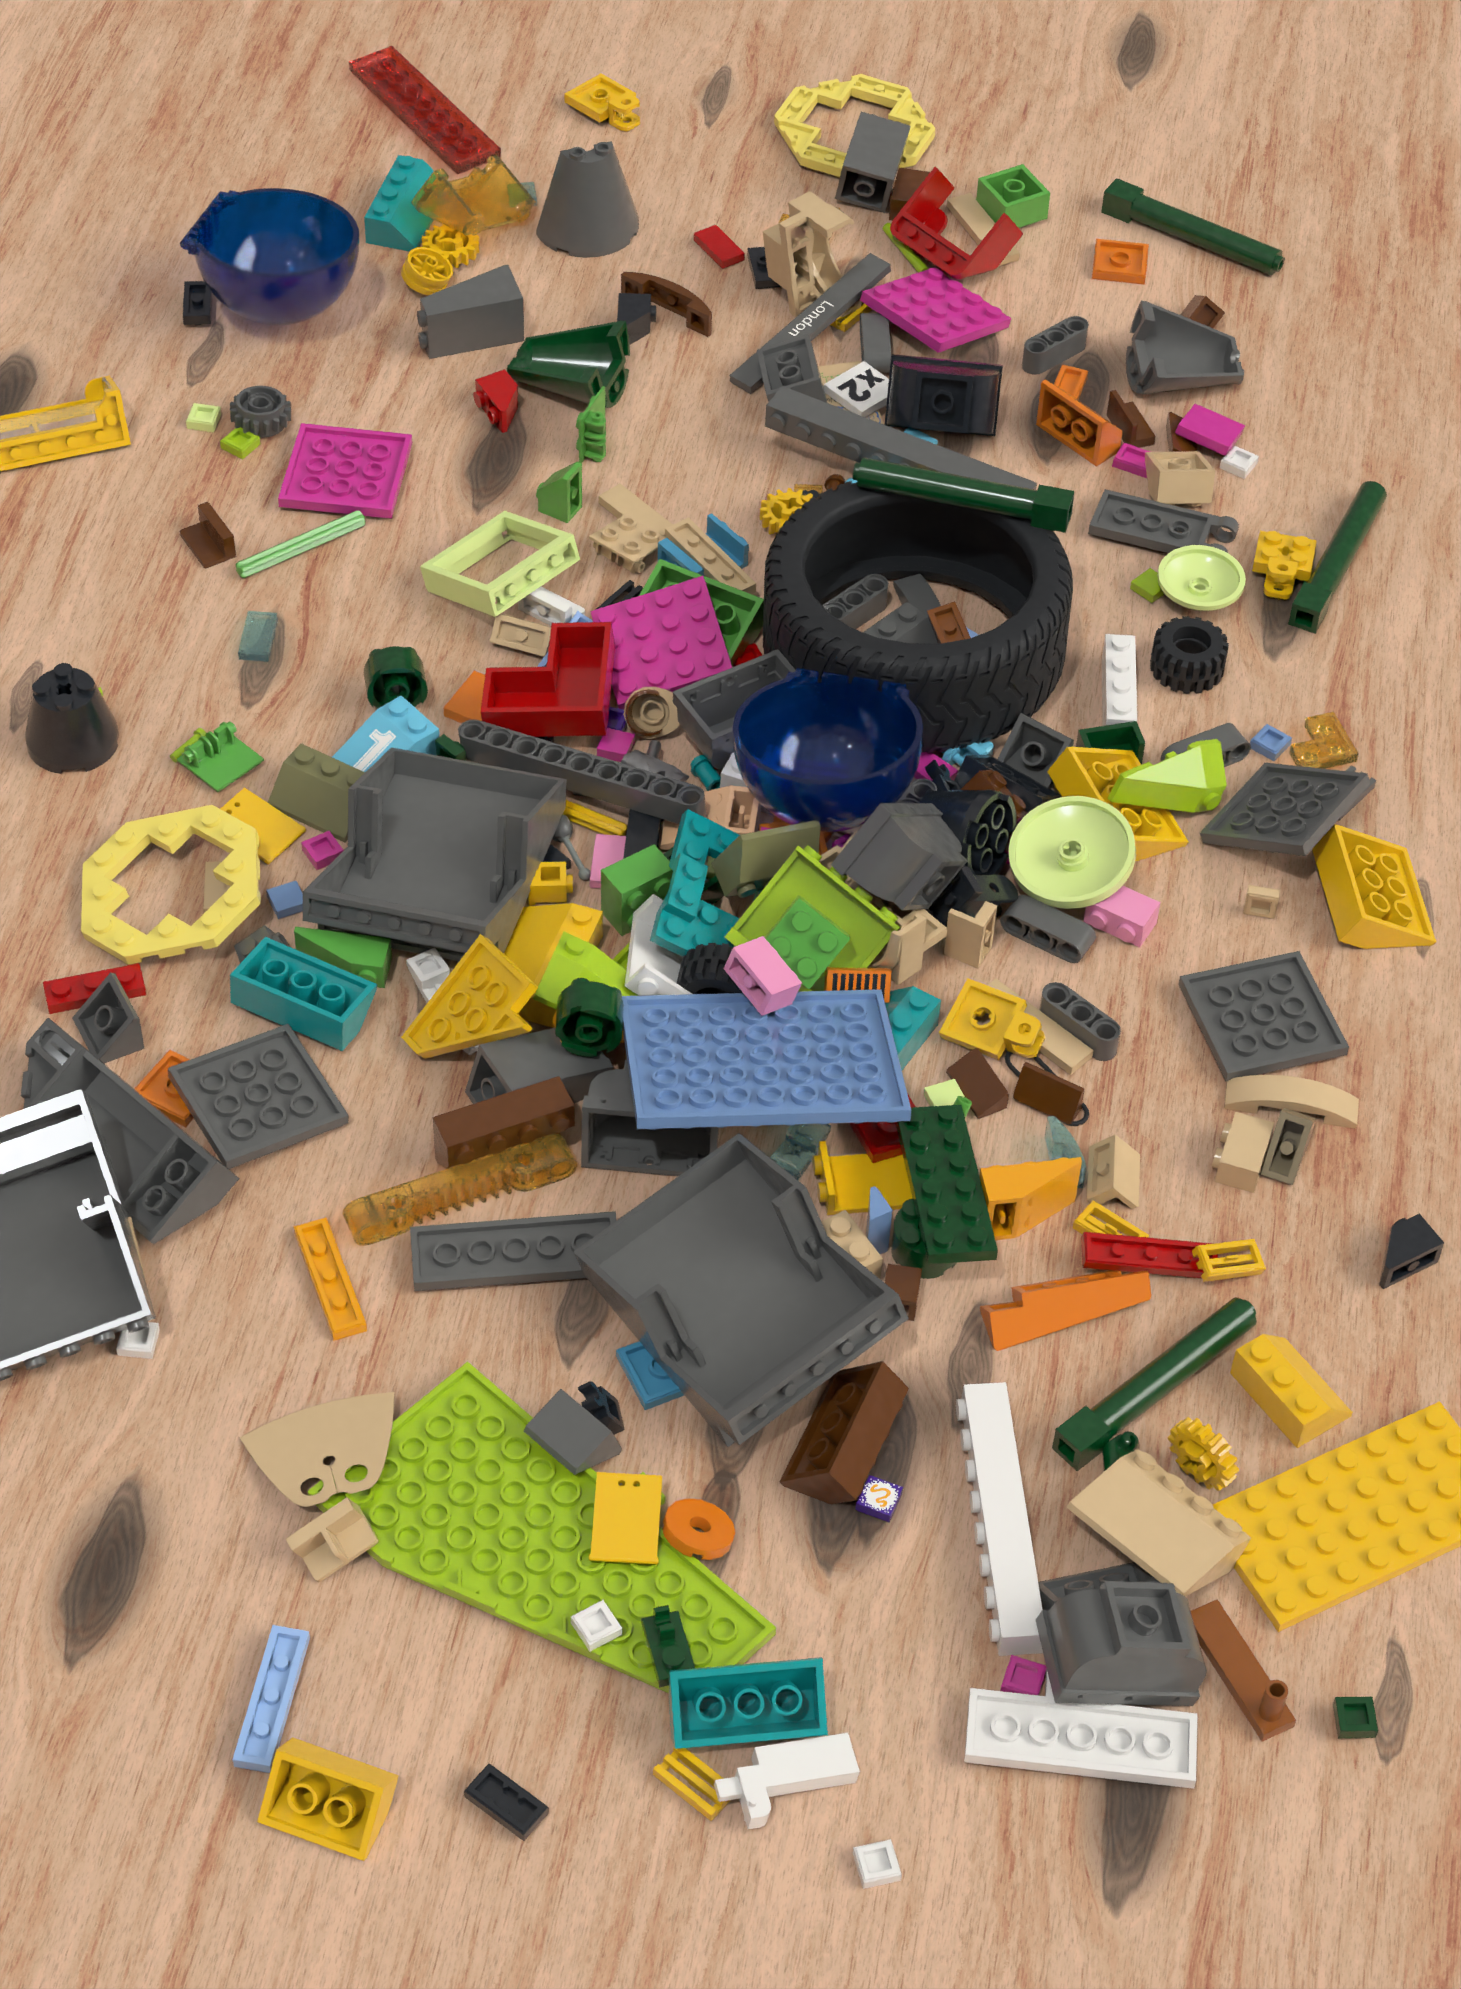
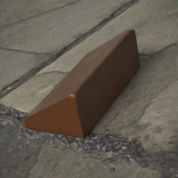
M1168 412L1166 423L1169 452L1197 451V443L1175 433L1178 424L1183 418L1172 412Z
M978 1048L968 1052L946 1070L950 1079L956 1080L965 1098L972 1102L970 1108L977 1119L1007 1108L1008 1091Z
M1025 1062L1020 1072L1013 1098L1066 1124H1072L1082 1109L1084 1088Z

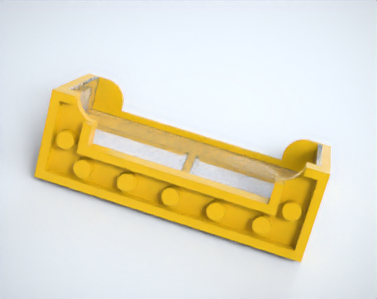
M110 375L90 380L85 387L86 399L1 415L0 471L131 445L120 389Z

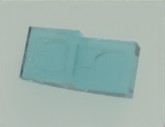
M1048 1116L1044 1138L1049 1159L1081 1157L1082 1165L1077 1188H1083L1087 1166L1082 1152L1068 1129L1055 1116Z
M795 1124L787 1129L785 1141L770 1158L799 1180L811 1164L813 1155H817L819 1141L826 1140L831 1131V1125Z

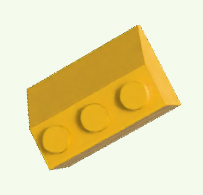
M1262 1334L1236 1349L1230 1374L1296 1448L1301 1447L1352 1416L1353 1412L1286 1338Z
M292 1737L276 1749L257 1822L365 1861L390 1810L399 1775Z

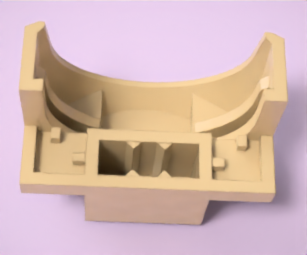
M811 191L788 202L790 218L763 231L768 277L787 290L789 312L795 317L843 277L834 260L828 238L832 237L834 231L848 224H854L851 217L840 209L826 203ZM860 299L841 316L844 317L859 309L862 304Z
M838 845L834 846L821 855L822 858L819 863L829 870L832 867V862L843 849ZM846 875L848 878L844 883L853 890L857 886L861 887L873 897L870 904L879 911L884 906L899 918L895 924L900 928L898 931L891 932L887 944L867 967L889 968L892 971L891 980L899 985L921 970L923 952L946 937L947 927L925 909L902 911L894 902L884 900L872 894Z

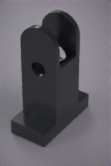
M963 866L932 905L925 910L947 927L948 912L951 908L975 918L985 901L997 905L996 918H998L1002 913L1000 904L1014 902L1018 898V890L1012 881L1003 875H973L968 866Z

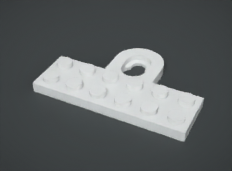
M1047 1669L1045 1696L970 1688L965 1763L1193 1789L1195 1787L1197 1713L1126 1706L1122 1704L1055 1703Z

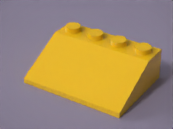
M1066 747L1047 771L1054 782L1055 788L1062 797H1091L1116 808L1127 819L1132 828L1136 846L1135 862L1185 847L1189 843L1169 809L1114 803L1108 800V796L1119 775L1141 765L1133 750Z
M1334 824L1312 848L1339 941L1363 949L1433 946L1436 943V939L1407 848Z
M575 903L523 907L504 954L538 987L563 932L589 942L598 948L603 937V911ZM534 993L519 1012V1015L524 1020L555 1028L552 1019L557 1010L534 1000Z

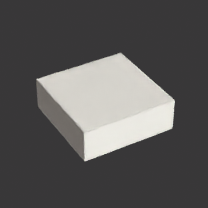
M1233 446L1221 460L1220 469L1245 479L1257 465L1259 456Z
M148 1322L149 1326L133 1333H129L128 1329L122 1330L116 1348L117 1355L153 1359L160 1330L159 1323Z
M604 1600L571 1616V1624L589 1652L622 1635V1627Z
M891 1839L853 1847V1856L863 1889L901 1881L902 1874Z

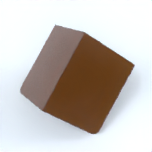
M1195 295L1180 315L1214 329L1225 312L1207 296Z
M888 1264L885 1284L899 1294L903 1305H909L908 1320L914 1321L922 1269Z

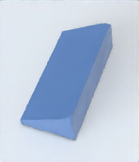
M873 1186L870 1188L866 1237L878 1253L882 1254L887 1252L889 1248L893 1210L878 1188Z

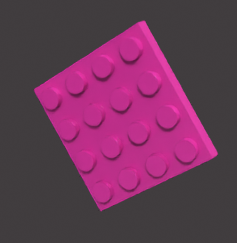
M929 268L928 270L862 292L860 299L861 302L937 353L1009 328L1011 318L1004 314L1000 308L990 305L980 295L967 290L960 282L952 280L942 270L937 268Z
M301 423L279 493V507L349 514L358 510L364 516L392 519L413 443L412 434Z
M704 576L590 611L593 622H612L615 642L612 687L619 709L624 710L626 700L635 690L642 687H658L673 692L732 668Z

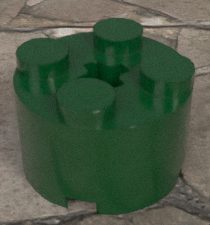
M392 646L374 649L370 652L363 673L367 698L372 707L374 705L376 708H380L399 696L404 697L414 707L420 702L424 703L427 698L428 687L423 662L414 648Z
M586 978L574 979L571 985L561 992L557 1000L555 1034L562 1041L561 1045L573 1054L587 1057L597 1056V1051L607 1049L608 1053L614 1050L622 1039L624 1004L621 991L616 987L589 981Z
M913 1199L905 1201L894 1220L891 1245L894 1261L896 1263L898 1261L902 1266L922 1269L921 1278L932 1279L944 1275V1271L951 1266L953 1268L957 1263H927Z

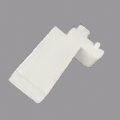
M842 1733L755 1747L751 1758L752 1766L737 1768L735 1777L715 1780L714 1787L719 1802L734 1799L740 1800L747 1829H754L764 1826L768 1820L771 1810L769 1797L856 1783L860 1771L849 1734Z

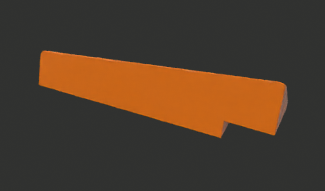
M1105 1271L1011 1287L1014 1302L980 1306V1312L992 1347L996 1351H1000L1150 1300L1149 1272L1141 1271L1122 1275L1121 1271Z

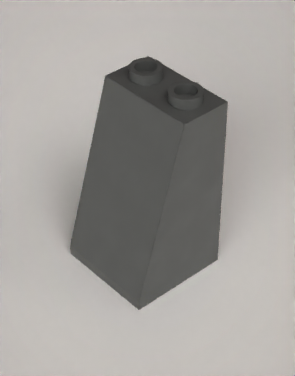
M861 111L842 166L835 199L885 213L911 126Z
M503 265L420 299L421 310L417 311V320L419 326L422 327V332L418 333L420 348L426 350L429 359L524 341L523 296L509 265Z
M555 1028L480 1044L465 1093L474 1104L560 1076L573 1103H577L584 1099V1095L588 1096L591 1081L598 1074L612 1070L613 1066L609 1058L602 1051H597V1056L591 1057L580 1056L567 1051L561 1045L559 1037H556Z

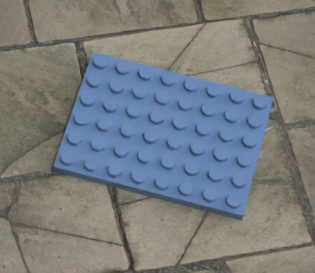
M882 990L798 992L791 1005L763 1016L744 993L622 996L624 1004L623 1035L637 1129L724 1128L727 1126L758 1127L761 1125L792 1126L795 1124L826 1125L829 1123L860 1124L863 1122L893 1123L897 1121H910L911 1119L910 1102Z

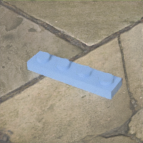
M272 1625L232 1759L234 1767L270 1773L310 1641L309 1631Z

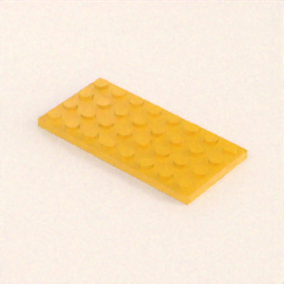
M1440 1401L1212 1504L1215 1510L1224 1517L1236 1521L1242 1527V1531L1251 1537L1242 1555L1236 1561L1234 1569L1278 1632L1461 1546V1428Z

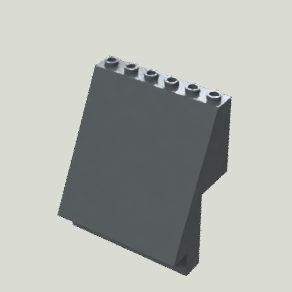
M391 747L348 789V847L303 891V921L317 923L320 930L391 938L392 949L421 954L436 948L443 959L454 961L461 960L480 934L488 938L504 953L531 891V882L540 863L544 860L565 810L567 779Z
M82 1089L0 1117V1381L13 1376L12 1370L23 1366L26 1367V1370L41 1367L47 1364L46 1358L56 1354H60L61 1358L74 1355L81 1351V1345L94 1341L95 1345L107 1343L115 1339L114 1333L128 1329L129 1333L140 1331L149 1326L148 1321L156 1318L107 1143L99 1132L87 1094Z
M740 1133L573 1252L587 1279L668 1374L671 1380L680 1388L681 1392L727 1447L734 1442L741 1445L909 1319L899 1294L827 1236L807 1187Z

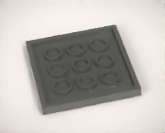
M1264 763L1200 832L1203 843L1306 856L1371 784L1368 773Z
M1300 951L1180 976L1178 985L1226 1082L1236 1077L1259 1075L1348 1054L1349 1045Z
M289 1024L168 1068L170 1081L221 1163L228 1169L348 1124V1113Z

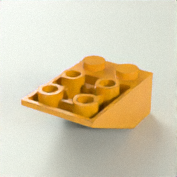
M1063 1157L1050 1161H1028L1022 1164L993 1165L988 1168H980L979 1177L995 1240L1017 1238L1074 1203L1082 1165L1081 1157Z

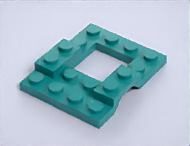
M689 809L682 814L669 863L673 874L668 893L655 917L650 937L651 942L682 957L687 954L688 950L691 948L696 949V946L700 944L716 943L717 945H722L724 943L729 944L730 947H736L725 936L740 918L701 900V895L709 867L705 865L707 855L716 859L739 834ZM762 890L755 892L753 901L758 897Z

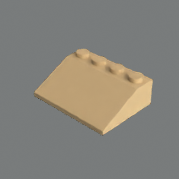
M1137 1449L1120 1457L1074 1497L1066 1508L1160 1583H1174L1176 1593L1186 1597L1230 1573L1251 1537L1242 1531V1527L1236 1521L1224 1517L1215 1510L1208 1499L1197 1496L1188 1489L1181 1478L1168 1473L1156 1464L1157 1462L1154 1457Z

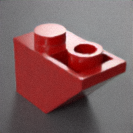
M503 369L475 379L476 392L473 393L477 407L485 411L490 423L495 424L502 433L507 432L518 408V385L508 372Z

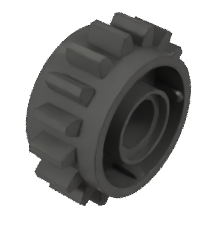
M269 386L248 387L237 396H234V402H230V420L235 422V428H243L244 433L251 432L260 438L274 436L281 432L284 427L288 426V421H291V402L287 401L286 395H283L275 388Z

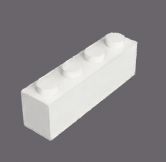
M1105 634L1102 654V724L1106 726L1137 721L1135 636Z

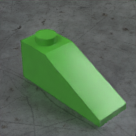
M295 927L296 950L376 983L379 988H385L392 961L391 938Z

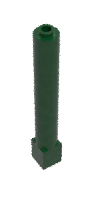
M1116 178L1104 191L1101 213L1128 224L1132 220L1138 221L1269 275L1279 272L1283 267L1285 257L1282 256V250L1143 195V188Z
M864 457L860 463H855L852 479L857 480V487L1031 520L1030 526L1066 533L1072 516L1074 491L1040 484L1037 490Z
M1367 481L1360 486L1308 582L1303 583L1292 603L1288 625L1316 634L1328 612L1329 603L1386 500L1387 492L1381 484Z
M1238 1297L1232 1298L1091 1409L1087 1406L1083 1407L1055 1429L1052 1449L1076 1471H1079L1102 1453L1103 1447L1112 1437L1253 1328L1257 1322L1256 1310L1253 1305L1247 1300H1242Z

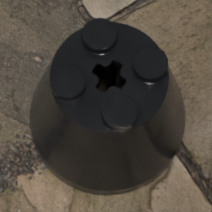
M68 663L58 664L53 670L39 677L32 685L33 691L25 732L26 745L31 759L43 769L62 774L63 770L82 768L87 772L107 762L118 747V726L94 679L85 671L72 668Z
M991 789L927 790L919 803H932L943 813L941 818L961 843L962 851L960 854L967 860L964 866H968L973 875H998L1009 857L1007 853H1004L1010 832L1013 833L1016 828V809L1012 798L1000 791Z

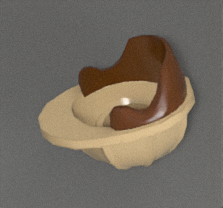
M642 687L635 690L626 700L623 715L628 728L639 737L646 739L658 738L671 733L680 725L677 718V707L673 703V692L658 687Z

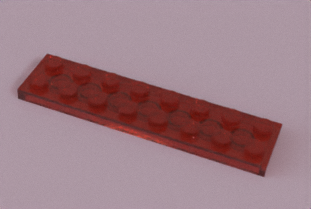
M393 46L349 62V70L456 174L466 172L501 157V148Z

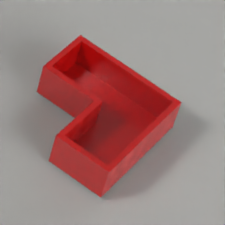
M612 622L552 623L547 667L486 668L480 711L482 721L533 737L606 736L615 655Z

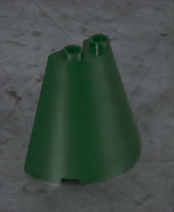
M626 321L526 337L517 351V356L513 357L507 366V372L515 381L589 404L593 395L596 396L602 386H605V408H611L620 400L628 379L629 370L624 367L626 362L625 356H630L629 334Z

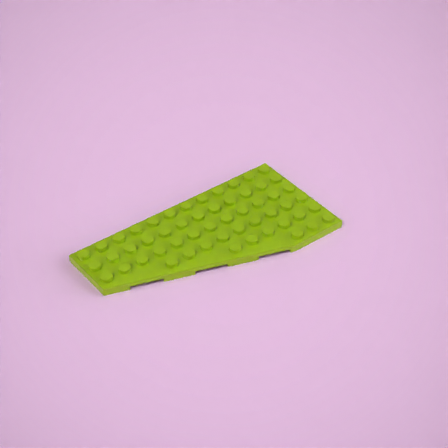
M468 1361L393 1421L384 1468L374 1486L353 1494L337 1492L330 1496L326 1502L316 1504L323 1513L347 1497L360 1506L379 1540L375 1546L366 1552L381 1566L666 1693H669V1686L659 1688L641 1624V1618L653 1616V1608L669 1605L670 1612L679 1611L695 1668L744 1664L776 1635V1627L698 1559L693 1555L692 1557L686 1556L672 1547L664 1537L663 1530L660 1527L657 1553L659 1562L657 1565L589 1561L597 1472L589 1468L574 1475L524 1432L526 1425L533 1417ZM353 1465L346 1470L345 1478L349 1482H359L367 1476L368 1470L363 1465ZM322 1480L307 1491L309 1496L315 1495L322 1490ZM604 1600L622 1627V1635L589 1652L572 1626L571 1616Z

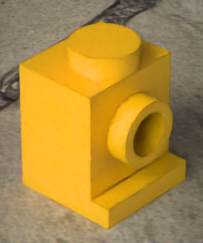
M566 862L540 863L530 885L529 906L542 902H567V893H573V874H566Z

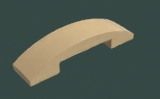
M1250 1075L1236 1077L1227 1081L1224 1109L1257 1114L1259 1106L1278 1109L1287 1108L1298 1112L1324 1115L1323 1124L1356 1129L1359 1099L1339 1088L1310 1079L1284 1075Z

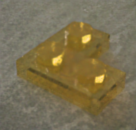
M1334 711L1306 717L1304 727L1312 740L1291 744L1289 754L1296 766L1326 769L1357 762L1359 754Z

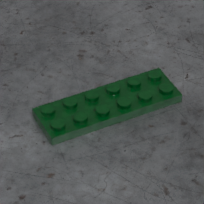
M962 1105L911 1107L910 1121H897L895 1123L927 1263L941 1264L997 1260L998 1249Z

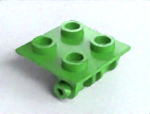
M602 386L596 396L593 395L584 413L581 412L578 415L576 428L579 429V437L576 449L579 451V463H582L586 457L592 458L595 462H601L606 456L605 386Z
M229 721L228 723L222 722L214 730V733L209 731L191 746H186L182 756L177 758V761L216 792H219L262 763L264 758L234 736L237 729Z

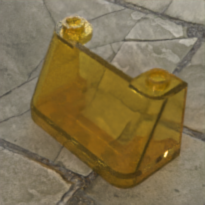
M494 155L487 159L489 163L484 169L480 170L479 167H475L469 176L448 181L449 175L443 168L435 170L415 195L411 204L419 213L464 235L472 234L475 236L481 231L516 221L519 223L525 221L530 216V210L536 201L498 155Z

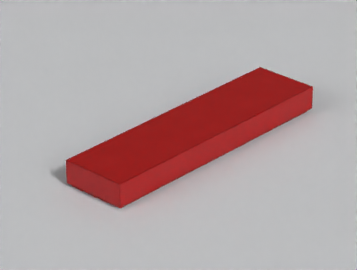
M1084 1232L1081 1236L1082 1268L1125 1272L1148 1271L1149 1274L1202 1278L1201 1275L1204 1271L1203 1269H1198L1196 1263L1199 1261V1258L1193 1256L1192 1250L1196 1246L1213 1243ZM1218 1254L1208 1255L1209 1259L1218 1258Z

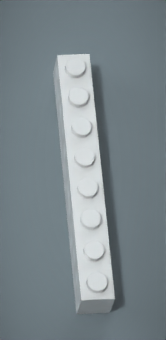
M1006 1382L967 1384L963 1386L962 1399H956V1415L958 1421L963 1420L965 1428L961 1429L960 1440L962 1451H968L969 1460H965L966 1481L973 1482L974 1491H970L971 1513H977L978 1522L974 1524L976 1545L982 1544L983 1554L979 1555V1569L981 1577L987 1576L988 1586L984 1587V1603L986 1609H992L993 1619H989L990 1641L997 1642L999 1656L1043 1653L1035 1620L1043 1609Z

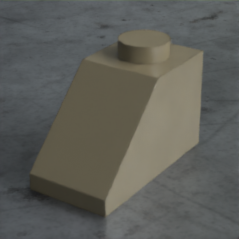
M1287 1108L1281 1110L1260 1175L1293 1185L1317 1118Z

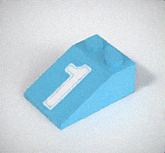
M399 696L378 708L332 758L366 772L391 747L436 755L435 740L440 737L439 728L404 697Z

